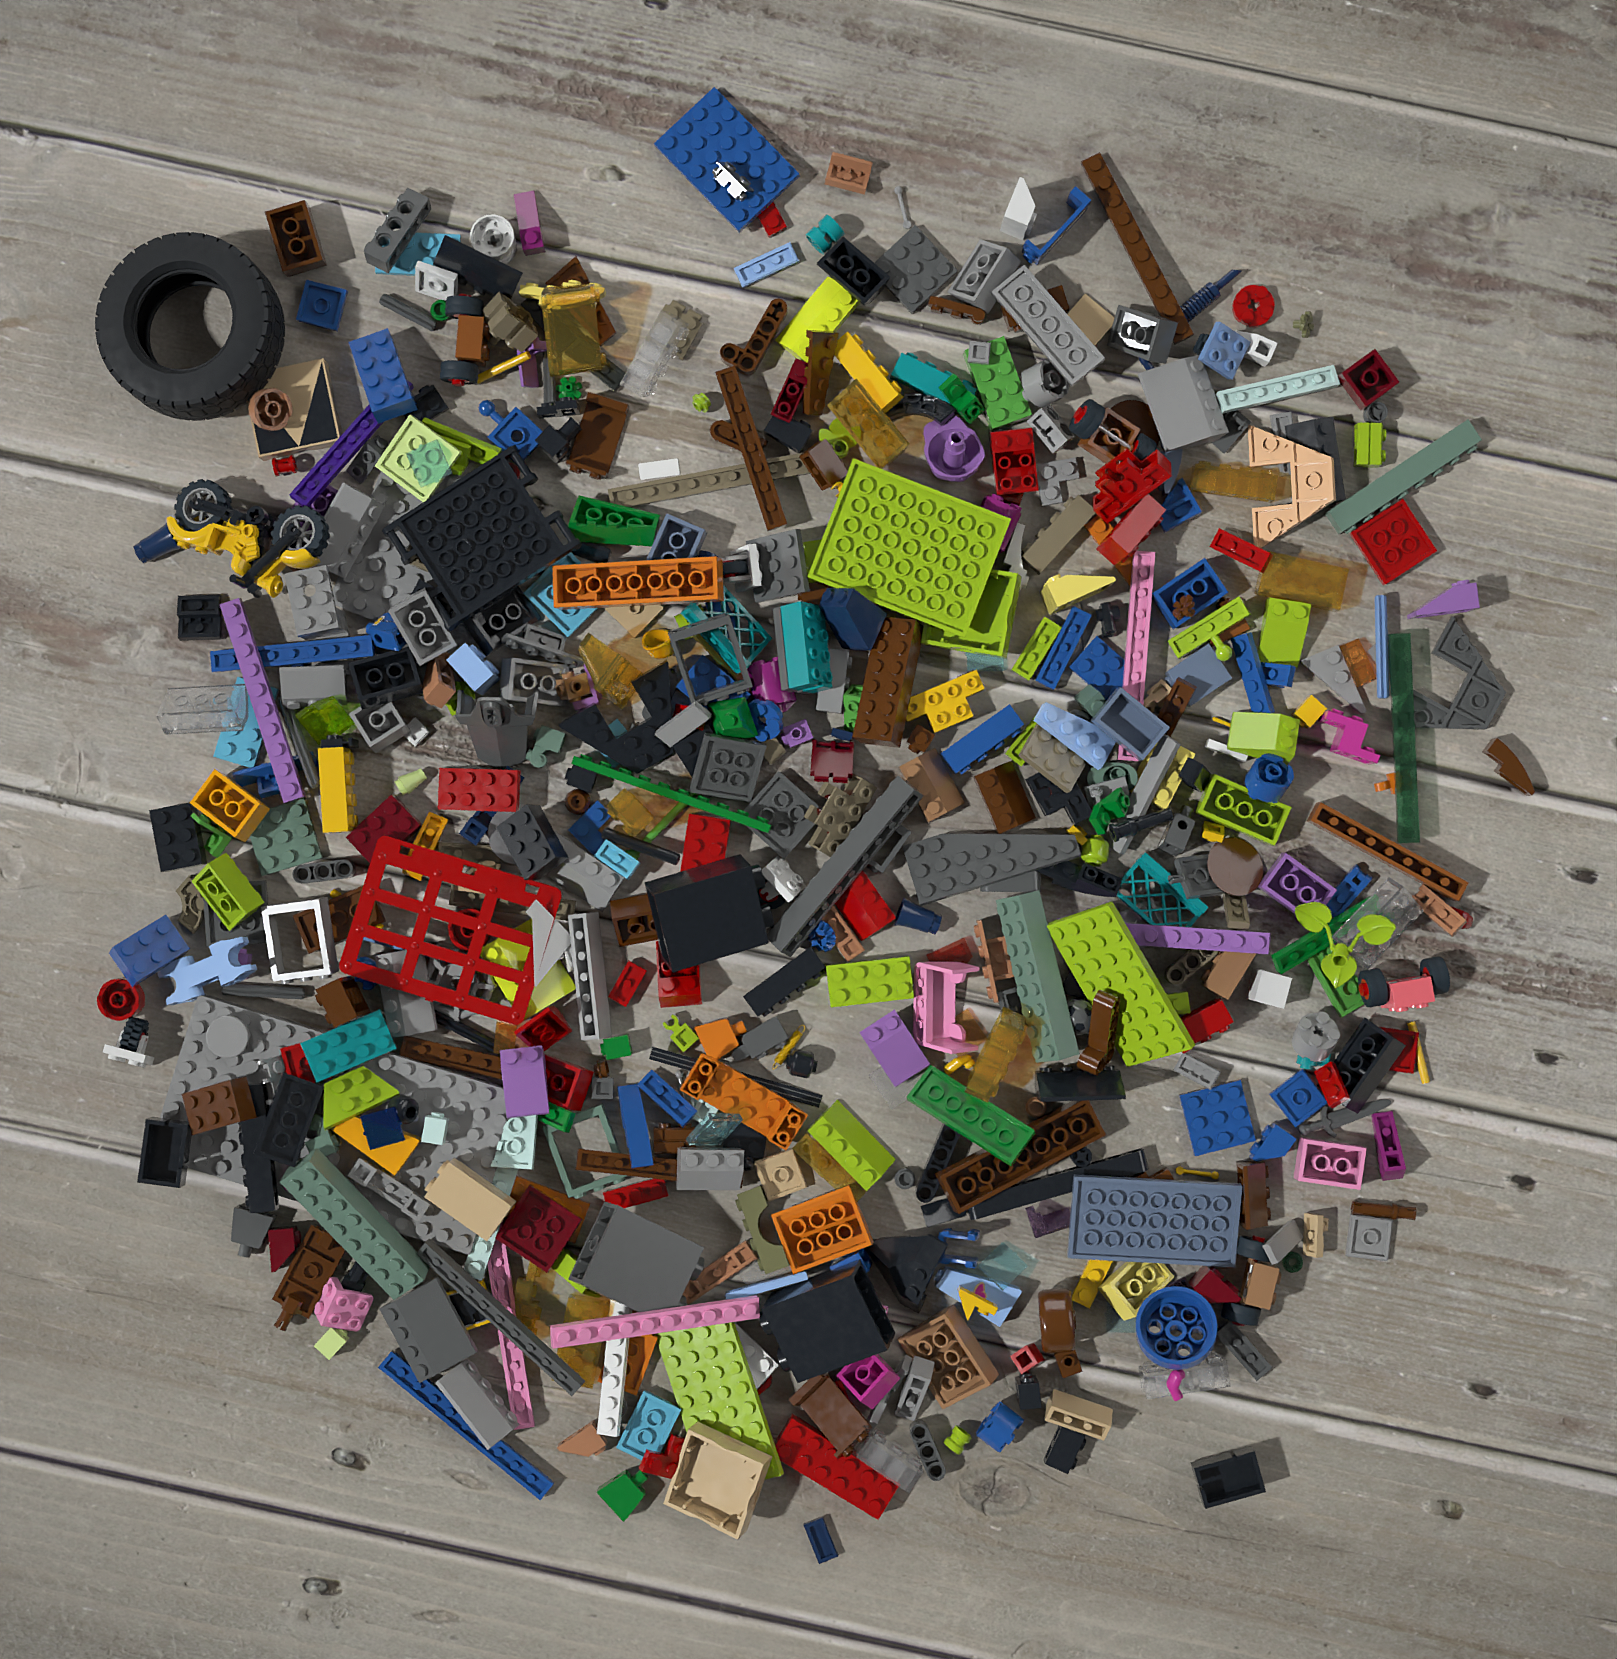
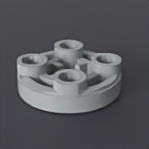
M227 1015L215 1019L209 1025L206 1032V1042L209 1049L215 1055L222 1058H232L240 1055L247 1048L251 1034L241 1019Z

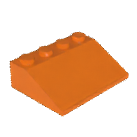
M850 1185L771 1214L793 1274L868 1247L874 1243Z

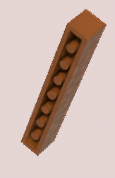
M1322 802L1315 804L1306 820L1452 901L1460 900L1469 883Z

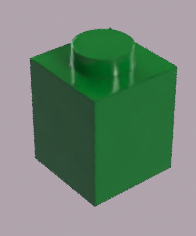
M629 1033L604 1038L603 1043L600 1044L602 1056L606 1055L607 1060L633 1054Z

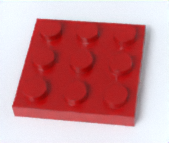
M1401 499L1349 533L1383 586L1437 551L1404 499Z

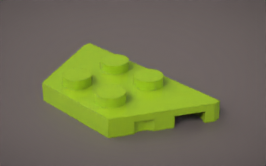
M364 1066L352 1070L324 1084L323 1128L326 1131L390 1101L400 1093L396 1088Z

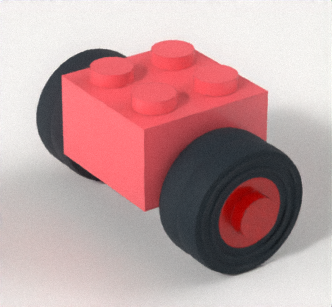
M1436 956L1421 961L1420 976L1386 981L1379 968H1372L1360 971L1358 985L1361 998L1366 1007L1381 1006V1008H1388L1389 1011L1403 1012L1408 1011L1412 1007H1428V1003L1435 1002L1434 995L1447 993L1450 988V976L1444 959Z

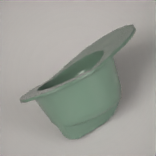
M1112 760L1105 762L1099 770L1092 767L1088 772L1087 781L1089 785L1125 776L1128 790H1131L1136 785L1138 776L1135 769L1125 761Z

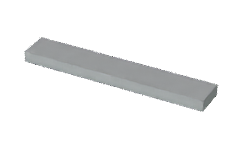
M1164 734L1129 798L1130 806L1126 816L1119 818L1117 824L1124 822L1127 818L1136 819L1145 815L1181 745L1168 735ZM1110 835L1107 842L1112 849L1124 855L1133 837L1129 835L1120 838L1118 842H1114Z

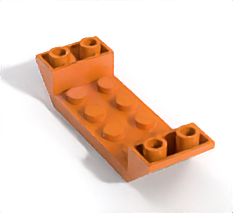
M702 1053L680 1087L682 1092L696 1100L701 1099L763 1134L770 1142L784 1150L788 1149L808 1116L807 1113L786 1098L720 1060Z

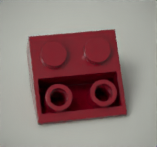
M1202 1266L1188 1280L1191 1287L1209 1303L1239 1302L1241 1300L1237 1295L1240 1291L1228 1280L1223 1282L1224 1276L1213 1266L1209 1268Z

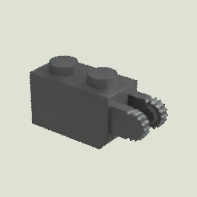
M777 1015L744 1033L742 1038L743 1044L733 1050L732 1058L739 1061L750 1055L752 1059L757 1057L759 1060L769 1054L767 1050L775 1047L778 1049L787 1044L786 1039L789 1036Z

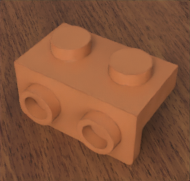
M833 152L825 178V185L865 195L873 163Z

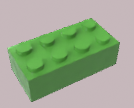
M1004 336L987 342L991 343L988 365L967 363L969 349L964 350L963 353L974 387L977 389L979 401L985 409L983 412L991 432L1026 421L1032 416L1029 404L1022 395L1023 388Z

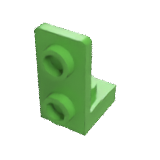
M851 684L843 695L844 731L852 733L854 731L863 685Z
M192 813L191 817L197 823L214 832L207 839L204 848L212 856L218 858L232 837L218 824L214 825L211 823L212 820L201 813L199 816Z

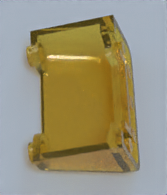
M595 284L545 287L541 293L550 377L603 369V365H606V353L602 352L600 348L596 302H600L599 289H595Z

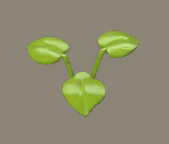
M1310 902L1295 907L1296 918L1305 929L1311 932H1320L1323 927L1326 928L1332 954H1328L1322 959L1321 968L1334 988L1343 985L1355 974L1357 962L1352 956H1349V953L1353 951L1355 944L1361 936L1369 944L1380 945L1387 942L1396 929L1395 924L1384 916L1366 915L1357 922V928L1361 932L1357 933L1349 947L1344 943L1334 945L1331 930L1327 924L1331 921L1332 913L1326 905L1319 902Z

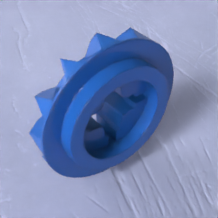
M821 920L808 935L807 940L811 941L812 947H816L818 952L822 950L827 952L835 946L836 935L832 927ZM817 934L825 937L823 939L818 938Z

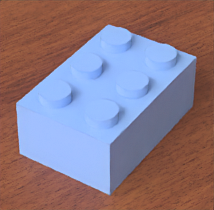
M464 643L446 659L467 684L481 695L486 693L500 680V677L497 675L500 671L488 660L485 661L484 658L486 656L473 644L469 646Z

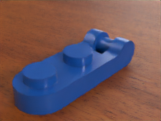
M1355 864L1335 887L1337 891L1326 904L1332 913V917L1343 913L1372 880L1368 873L1365 874L1361 871V867L1358 864ZM1354 877L1360 880L1357 885L1352 881Z

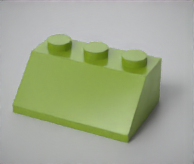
M227 853L209 862L191 881L229 931L256 912L265 903Z

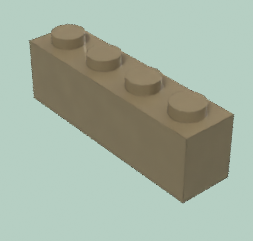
M1079 494L1075 499L1071 496L1063 505L1065 510L1061 514L1057 511L1049 520L1052 524L1047 529L1043 527L1035 535L1038 539L1032 545L1029 542L1021 551L1024 554L1021 559L1038 575L1041 574L1095 514L1093 507Z

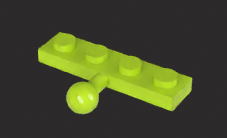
M1238 596L1168 640V643L1177 658L1181 659L1212 640L1216 647V657L1221 661H1227L1232 656V649L1230 646L1223 644L1219 634L1251 614L1241 597Z

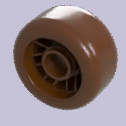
M1066 1288L1040 1291L1038 1293L1042 1350L1046 1353L1073 1351L1076 1347L1075 1310H1073L1071 1291Z

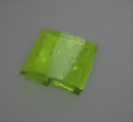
M334 696L321 699L295 714L296 718L318 745L321 744V740H326L328 735L336 733L340 736L355 724Z

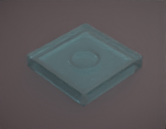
M708 1113L686 1140L689 1145H721L743 1119L740 1114Z

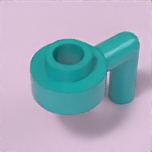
M1331 1054L1325 1060L1318 1062L1310 1061L1311 1059L1307 1057L1302 1058L1297 1055L1296 1063L1300 1064L1302 1069L1313 1070V1066H1324L1329 1063Z

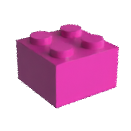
M879 1354L846 1365L837 1374V1377L858 1400L871 1409H874L900 1379L898 1374Z

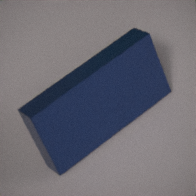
M823 1516L803 1523L819 1564L838 1557V1552Z

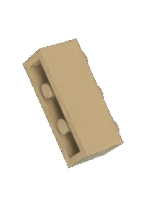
M1053 1389L1046 1404L1045 1421L1104 1441L1112 1425L1113 1409Z

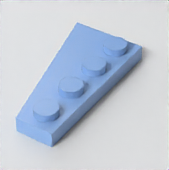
M1047 702L1041 705L1033 720L1097 770L1103 767L1116 743L1095 724Z

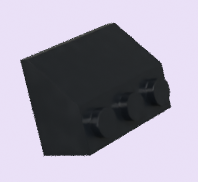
M844 236L817 262V265L863 305L872 302L884 290L890 279L888 274Z

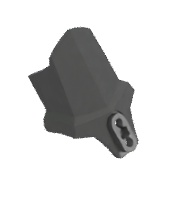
M458 690L455 717L460 724L467 725L478 759L499 770H505L507 766L511 768L526 759L529 725H532L535 719L539 691H535L534 695L527 698L525 715L517 714L513 704L509 705L505 698L480 697L475 704L473 697L466 695L463 690Z

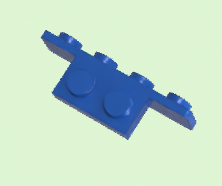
M311 751L310 754L312 756L315 767L319 766V762L314 752ZM296 755L293 756L300 777L299 771H302L303 767L299 756ZM271 762L232 773L235 782L241 787L257 783L261 799L281 794Z

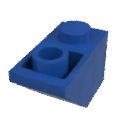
M1272 1122L1271 1125H1267L1263 1129L1261 1140L1255 1142L1250 1148L1249 1152L1251 1154L1249 1157L1254 1161L1283 1157L1294 1144L1296 1138Z

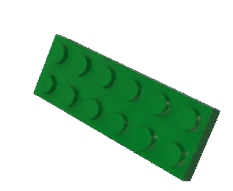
M931 1064L907 1095L909 1102L1009 1166L1014 1164L1035 1134L1034 1129Z

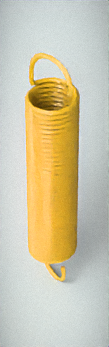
M798 1029L795 1030L787 1044L784 1045L774 1059L775 1063L777 1062L782 1065L788 1054L793 1050L799 1039H801L803 1034Z

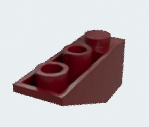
M795 358L770 415L785 422H791L804 396V387L808 381L804 375L808 363Z

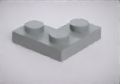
M1076 457L1036 464L1041 507L1063 502L1059 482L1079 479Z

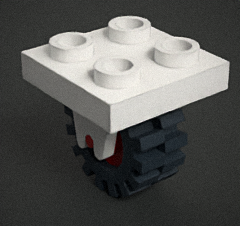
M130 1017L126 1022V1027L124 1026L120 1033L116 1047L105 1044L103 1053L109 1054V1059L124 1063L126 1059H129L128 1064L143 1068H145L146 1064L152 1066L154 1057L144 1055L149 1038L147 1033L149 1022L140 1018Z

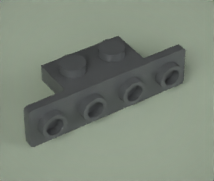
M531 624L525 626L522 638L506 633L501 638V643L506 644L508 648H519L525 650L529 655H540L551 662L559 661L565 663V666L569 668H578L585 661L582 657L563 652L567 636Z

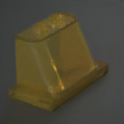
M587 633L579 645L578 652L595 684L594 689L623 710L636 692L631 680L643 673L632 666L623 656L616 653L590 633Z

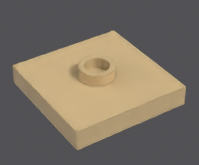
M661 605L605 608L634 638L664 609Z
M793 1147L754 1163L768 1202L807 1188Z

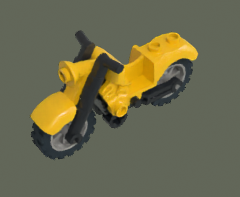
M199 479L197 482L192 481L189 483V486L182 488V493L178 494L176 498L177 504L174 505L176 519L172 516L166 518L168 529L174 536L173 539L178 542L177 546L187 550L190 547L195 548L196 552L205 555L210 552L221 556L224 550L231 552L233 555L231 568L242 578L232 574L229 577V581L240 586L242 589H247V592L251 593L255 598L262 596L260 591L262 588L266 589L272 598L277 597L281 593L283 582L282 577L278 574L286 566L306 569L321 563L317 556L320 557L323 554V549H326L328 546L327 540L330 539V533H328L329 525L325 522V518L308 506L301 507L297 505L293 509L288 508L284 514L281 513L278 516V520L259 506H253L247 513H242L232 509L230 505L232 500L228 496V492L211 480ZM208 495L207 498L203 500L202 496ZM213 497H214L215 503H211V500H212ZM305 521L301 528L299 522ZM312 524L313 530L306 531L309 525Z

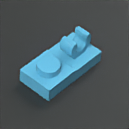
M607 839L594 855L596 859L627 880L631 878L641 864Z

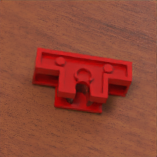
M1128 448L1095 472L1099 477L1095 481V486L1100 492L1093 497V511L1108 524L1172 477L1171 462L1158 449L1142 461Z

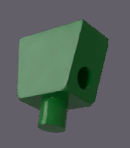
M624 1470L599 1486L596 1493L624 1522L645 1496L646 1491L641 1485L649 1477L641 1470L633 1476L628 1470Z

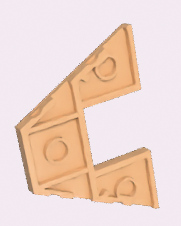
M1249 425L1250 467L1290 463L1292 504L1252 508L1254 545L1263 548L1336 500L1334 458Z

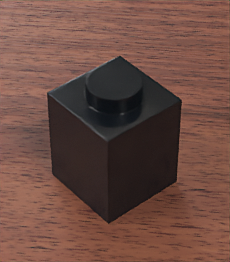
M573 765L572 768L568 767L564 779L567 780V785L592 793L598 773Z

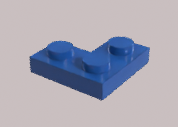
M597 800L568 830L595 855L605 839H602V833L599 829L613 815Z

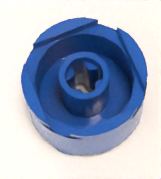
M1263 754L1255 760L1245 776L1248 795L1252 799L1278 803L1294 779L1292 767L1290 765L1287 766L1283 762V758L1275 754Z
M999 1401L990 1410L992 1412L989 1416L985 1417L976 1431V1436L1000 1453L1006 1444L1009 1445L1015 1437L1014 1430L1019 1429L1024 1419Z

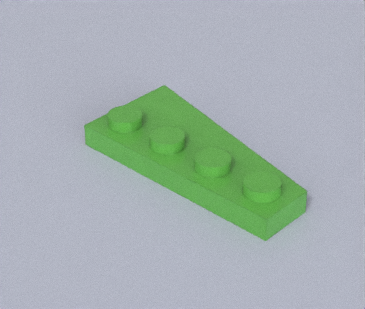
M1328 946L1308 958L1307 961L1339 1017H1344L1364 1005V1002L1359 992L1358 977L1355 974L1346 983L1334 988L1331 981L1323 973L1321 968L1322 959L1326 955L1332 954V950Z

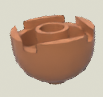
M276 388L259 390L252 396L248 406L252 422L258 427L269 431L280 430L288 424L289 416H292L293 412L289 396Z

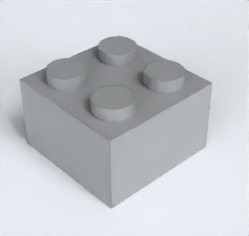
M393 702L363 710L360 706L349 713L375 754L411 732Z

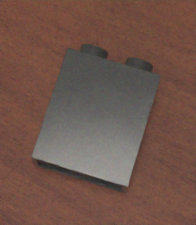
M604 1201L568 1280L636 1312L686 1306L687 1299L683 1296L689 1280H696L702 1272L704 1258L700 1256L704 1247L627 1209Z

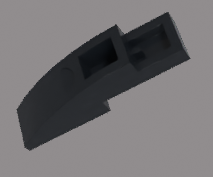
M1070 861L1036 870L1053 878V884L1084 894L1103 897H1116L1123 880L1087 863H1083L1081 867Z

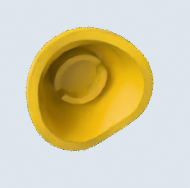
M654 629L643 635L642 647L647 650L651 657L665 659L674 654L668 630Z

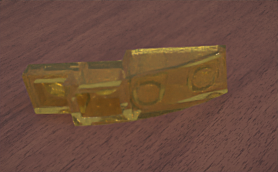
M807 1133L792 1148L835 1190L850 1185L857 1202L867 1192L831 1154Z
M529 1261L527 1276H519L517 1279L515 1310L517 1319L537 1336L538 1328L534 1327L536 1320H540L542 1308L539 1307L540 1301L532 1300V1297L536 1298L538 1285H535L536 1277H540L542 1269Z

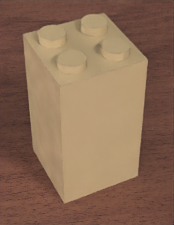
M455 1157L451 1161L446 1160L437 1171L440 1174L439 1177H434L426 1186L425 1191H427V1194L424 1197L485 1241H488L516 1201Z

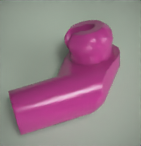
M1173 1370L1166 1381L1167 1388L1174 1401L1183 1398L1179 1388L1182 1379L1185 1378L1183 1370Z

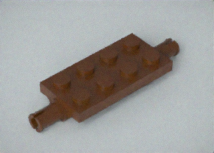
M314 1224L310 1226L272 1300L280 1303L283 1309L274 1324L276 1328L281 1326L280 1330L282 1331L287 1330L294 1315L300 1314L308 1319L311 1317L316 1303L319 1302L322 1296L324 1285L333 1276L346 1251L325 1229Z

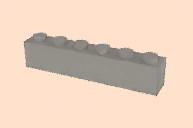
M599 912L568 915L581 1041L612 1037Z

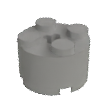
M1048 359L1027 368L1021 373L1024 389L1022 395L1026 401H1031L1038 407L1047 406L1063 398L1069 391V383Z
M1326 1012L1309 1013L1303 1016L1293 1033L1292 1046L1295 1052L1302 1058L1307 1057L1311 1059L1310 1061L1318 1062L1325 1060L1333 1051L1340 1037L1338 1026Z

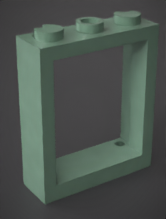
M603 1103L576 1113L573 1124L599 1115L612 1152L621 1153ZM547 1124L542 1127L568 1198L574 1196L575 1199L586 1196V1191L591 1189L597 1192L606 1188L605 1184L613 1182L615 1185L626 1180L625 1177L627 1175L611 1174L573 1188L553 1132L558 1129Z

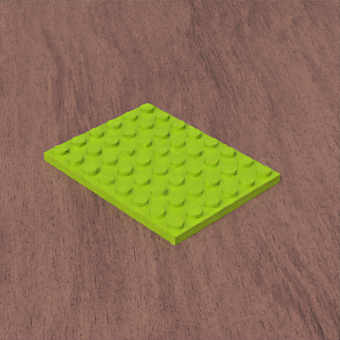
M853 458L809 571L808 578L834 588H853L873 603L965 638L1011 518Z

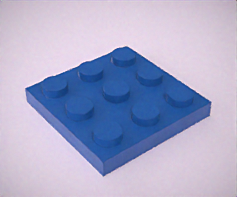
M1241 1080L1215 1085L1211 1090L1204 1088L1179 1095L1194 1156L1256 1141Z

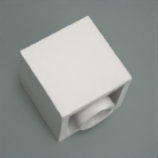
M1253 968L1246 999L1284 1009L1292 978Z

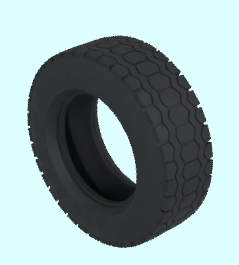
M178 232L176 234L161 236L162 239L157 237L147 241L148 245L145 243L134 249L135 253L131 251L123 258V264L119 262L112 271L114 275L110 274L104 284L107 288H103L99 297L101 302H98L96 316L98 317H95V330L97 331L95 334L103 362L111 375L126 391L144 405L160 414L180 420L201 421L218 418L220 415H227L234 412L233 409L238 410L247 404V400L250 402V399L258 390L266 386L268 383L267 379H271L276 370L274 366H278L282 355L281 352H283L285 319L282 305L274 287L247 255L218 237L205 235L204 233ZM191 286H211L224 291L231 304L232 326L228 339L222 349L212 359L194 368L171 369L158 364L151 349L150 330L153 318L163 302L177 291Z

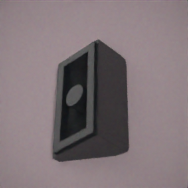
M581 542L582 546L578 550L571 552L573 555L595 563H608L612 554L610 549L592 542Z
M947 1198L921 1205L927 1228L967 1216L966 1210L960 1214L954 1212Z

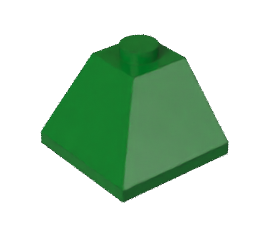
M745 697L709 702L707 705L717 735L741 739L758 735Z

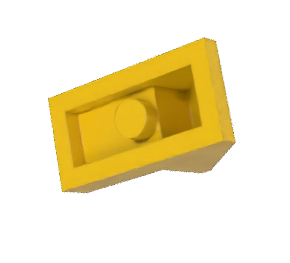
M959 1285L957 1290L967 1321L975 1306L978 1307V1312L986 1316L989 1313L995 1315L998 1309L997 1304Z

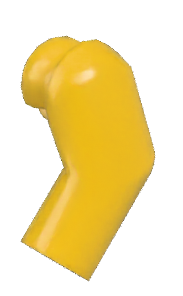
M965 1054L951 1060L943 1067V1070L947 1075H950L962 1065L966 1069H970L975 1064V1061L971 1058V1055Z

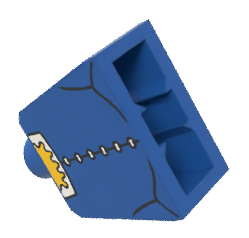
M390 613L383 614L375 623H368L366 626V633L371 635L376 647L400 651L407 644Z

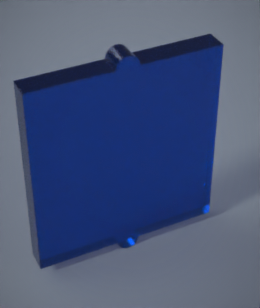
M396 1107L360 1116L364 1128L363 1135H366L370 1150L405 1140L401 1127L402 1122L399 1121Z

